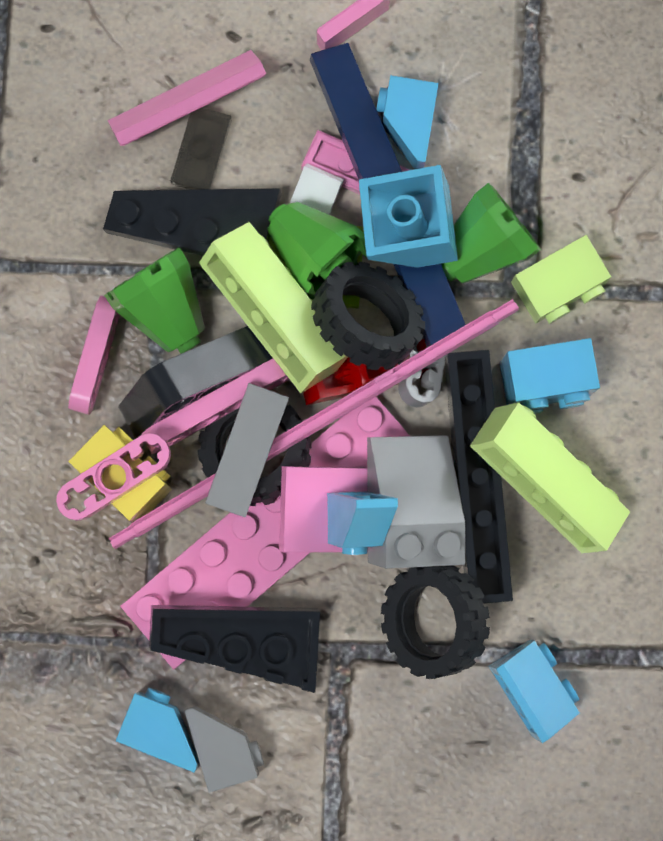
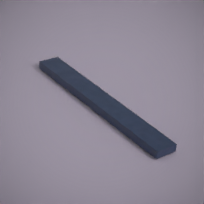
M349 43L311 53L310 63L358 179L402 172ZM394 264L398 277L403 282L402 286L406 290L410 289L416 297L414 300L416 305H421L424 315L421 317V320L425 321V330L422 332L427 347L466 325L441 264L419 268Z

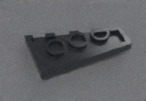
M280 188L114 191L103 230L107 234L171 249L179 247L181 251L204 256L213 241L250 222L268 243L270 239V234L267 230L270 225L269 218L279 206L282 192Z
M151 605L149 648L154 652L200 664L207 663L223 667L227 671L239 674L246 673L264 678L266 681L281 685L284 683L300 687L304 691L316 693L320 610L318 608Z

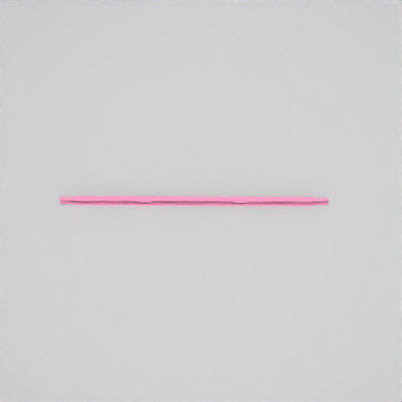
M512 299L497 309L483 314L402 362L400 365L388 370L277 436L273 440L266 461L499 324L498 322L517 312L519 307ZM215 474L108 538L112 547L117 549L135 537H140L207 497Z

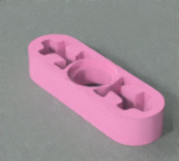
M102 295L99 297L94 309L68 405L70 410L88 415L91 414L97 399L120 314L111 307L105 296Z
M144 434L134 439L63 485L56 499L59 511L65 517L76 521L90 518L164 470L171 457L168 444L155 434ZM148 443L152 447L160 445L162 450L157 454L159 462L155 465L151 464L148 460L136 466L142 471V474L135 478L133 469L122 458L130 453L131 460L135 461L144 454L142 449L144 444ZM111 465L121 466L126 473L124 485L116 490L107 489L102 482L104 470ZM93 477L96 488L105 495V498L98 501L97 495L93 494L85 499L84 505L86 509L80 512L76 508L69 510L67 504L71 501L69 493L73 490L79 494L87 492L92 487L86 481Z

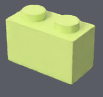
M585 235L514 276L511 283L535 324L545 318L551 324L570 312L567 306L581 298L583 303L586 304L606 292L603 285L608 282L611 275L589 238Z

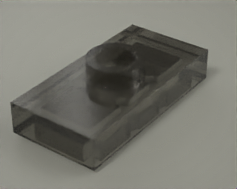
M200 108L190 113L170 182L172 185L190 190L212 189L232 122L231 115L206 108Z

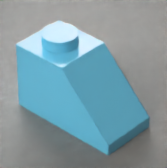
M390 75L388 88L380 87L376 110L377 112L384 113L382 123L384 129L414 169L424 168L439 83Z
M368 491L327 493L328 544L342 548V554L347 555L367 554L368 547L383 546L398 507V498Z
M147 688L146 693L136 692L116 742L194 773L199 766V758L178 707L169 703L171 696L152 688Z

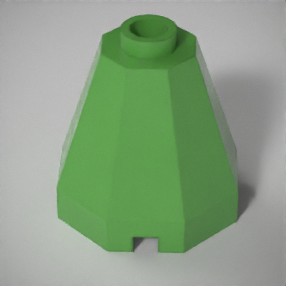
M487 183L474 194L454 224L458 261L441 264L445 276L450 282L457 278L461 283H467L527 261L541 251V248L529 231L521 224L513 210L490 183Z
M293 202L287 205L282 204L273 211L269 218L270 225L267 230L293 278L312 300L316 297L314 296L316 291L335 267L339 266L341 268L346 262H353L354 265H358L357 259L361 253L367 258L364 232L351 223L300 202Z
M179 247L104 295L117 313L167 352L177 348L180 354L201 342L198 334L205 329L189 262Z

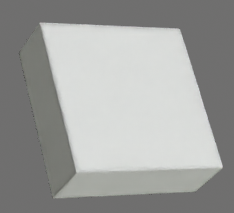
M306 164L290 203L300 202L330 215L344 179Z

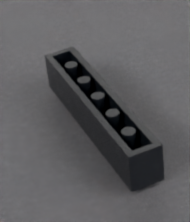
M489 350L448 353L445 357V374L453 460L465 519L464 573L469 574L474 579L472 584L475 588L480 587L485 597L482 599L483 604L513 601L502 478L470 447L495 408Z

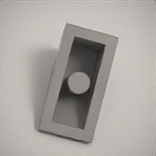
M197 706L185 710L209 793L258 778L259 771L257 767L264 765V761L257 741L250 742L247 733Z

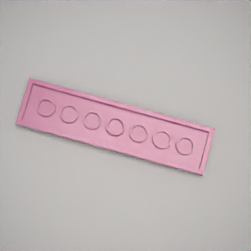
M374 397L342 416L311 443L312 449L309 450L311 462L309 467L367 468V437L410 435L381 401ZM281 496L275 498V503L264 505L260 502L256 503V506H249L246 517L230 512L120 607L149 640L151 605L248 607L311 552L279 551ZM160 653L173 670L185 661V659Z

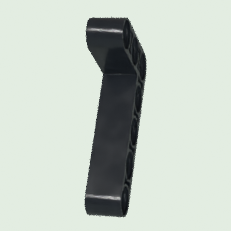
M246 326L150 368L140 377L118 408L136 439L157 422L273 359V357L251 329Z

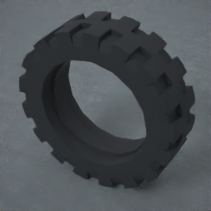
M346 262L341 268L339 266L335 267L314 295L316 297L311 305V310L315 311L313 315L315 326H320L322 331L319 334L324 341H330L334 346L333 350L341 357L343 354L349 357V362L357 366L365 364L371 370H378L380 367L389 370L394 368L396 364L400 365L423 337L422 332L425 330V321L421 320V317L424 313L421 305H416L414 301L416 297L410 289L406 290L399 278L396 276L392 278L387 275V270L379 266L376 269L372 268L370 263L359 262L358 265H354L353 262ZM343 295L358 296L377 306L389 319L394 336H381L368 331L358 324L347 311Z
M290 404L286 405L279 424L285 432L303 422ZM239 409L206 426L205 431H200L198 441L201 444V448L198 449V458L202 463V470L207 478L217 471L223 455V446L231 433ZM309 436L288 448L281 465L270 475L259 479L250 506H256V503L260 502L264 505L275 503V498L281 496L282 466L309 467L311 462L309 450L312 449Z
M454 565L411 567L407 569L408 572L397 575L394 578L396 583L389 585L385 592L387 600L381 606V614L384 615V622L381 623L382 633L387 634V648L390 653L396 654L398 657L396 659L397 663L402 668H410V673L414 676L426 675V679H436L458 674L462 670L472 667L476 663L474 659L480 657L486 648L483 643L484 639L489 638L490 627H486V619L490 618L488 606L484 607L482 599L485 597L480 587L475 588L472 584L474 579L467 573H460V568ZM427 586L437 588L447 597L454 610L456 621L455 638L450 649L444 655L432 652L422 642L415 626L414 610L416 600L421 591Z

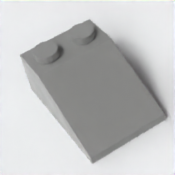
M448 436L367 437V491L398 498V507L383 546L368 547V563L385 569L465 565V519Z

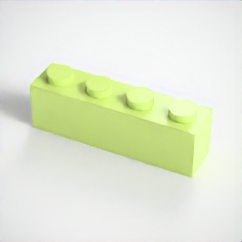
M248 222L211 243L199 264L298 391L303 393L336 372L348 357L344 354L342 357L333 350L334 346L331 342H325L319 333L322 330L320 326H315L313 321V315L315 314V311L311 310L313 300L308 297L293 278L290 270L282 264L270 249L266 239L256 231L252 224Z
M519 402L494 408L470 445L475 452L581 553L607 551L630 513L619 501L618 495L599 482L591 474L592 471L589 466L577 460L564 447L563 441L555 434L550 433L537 421L536 415L531 409L521 405Z

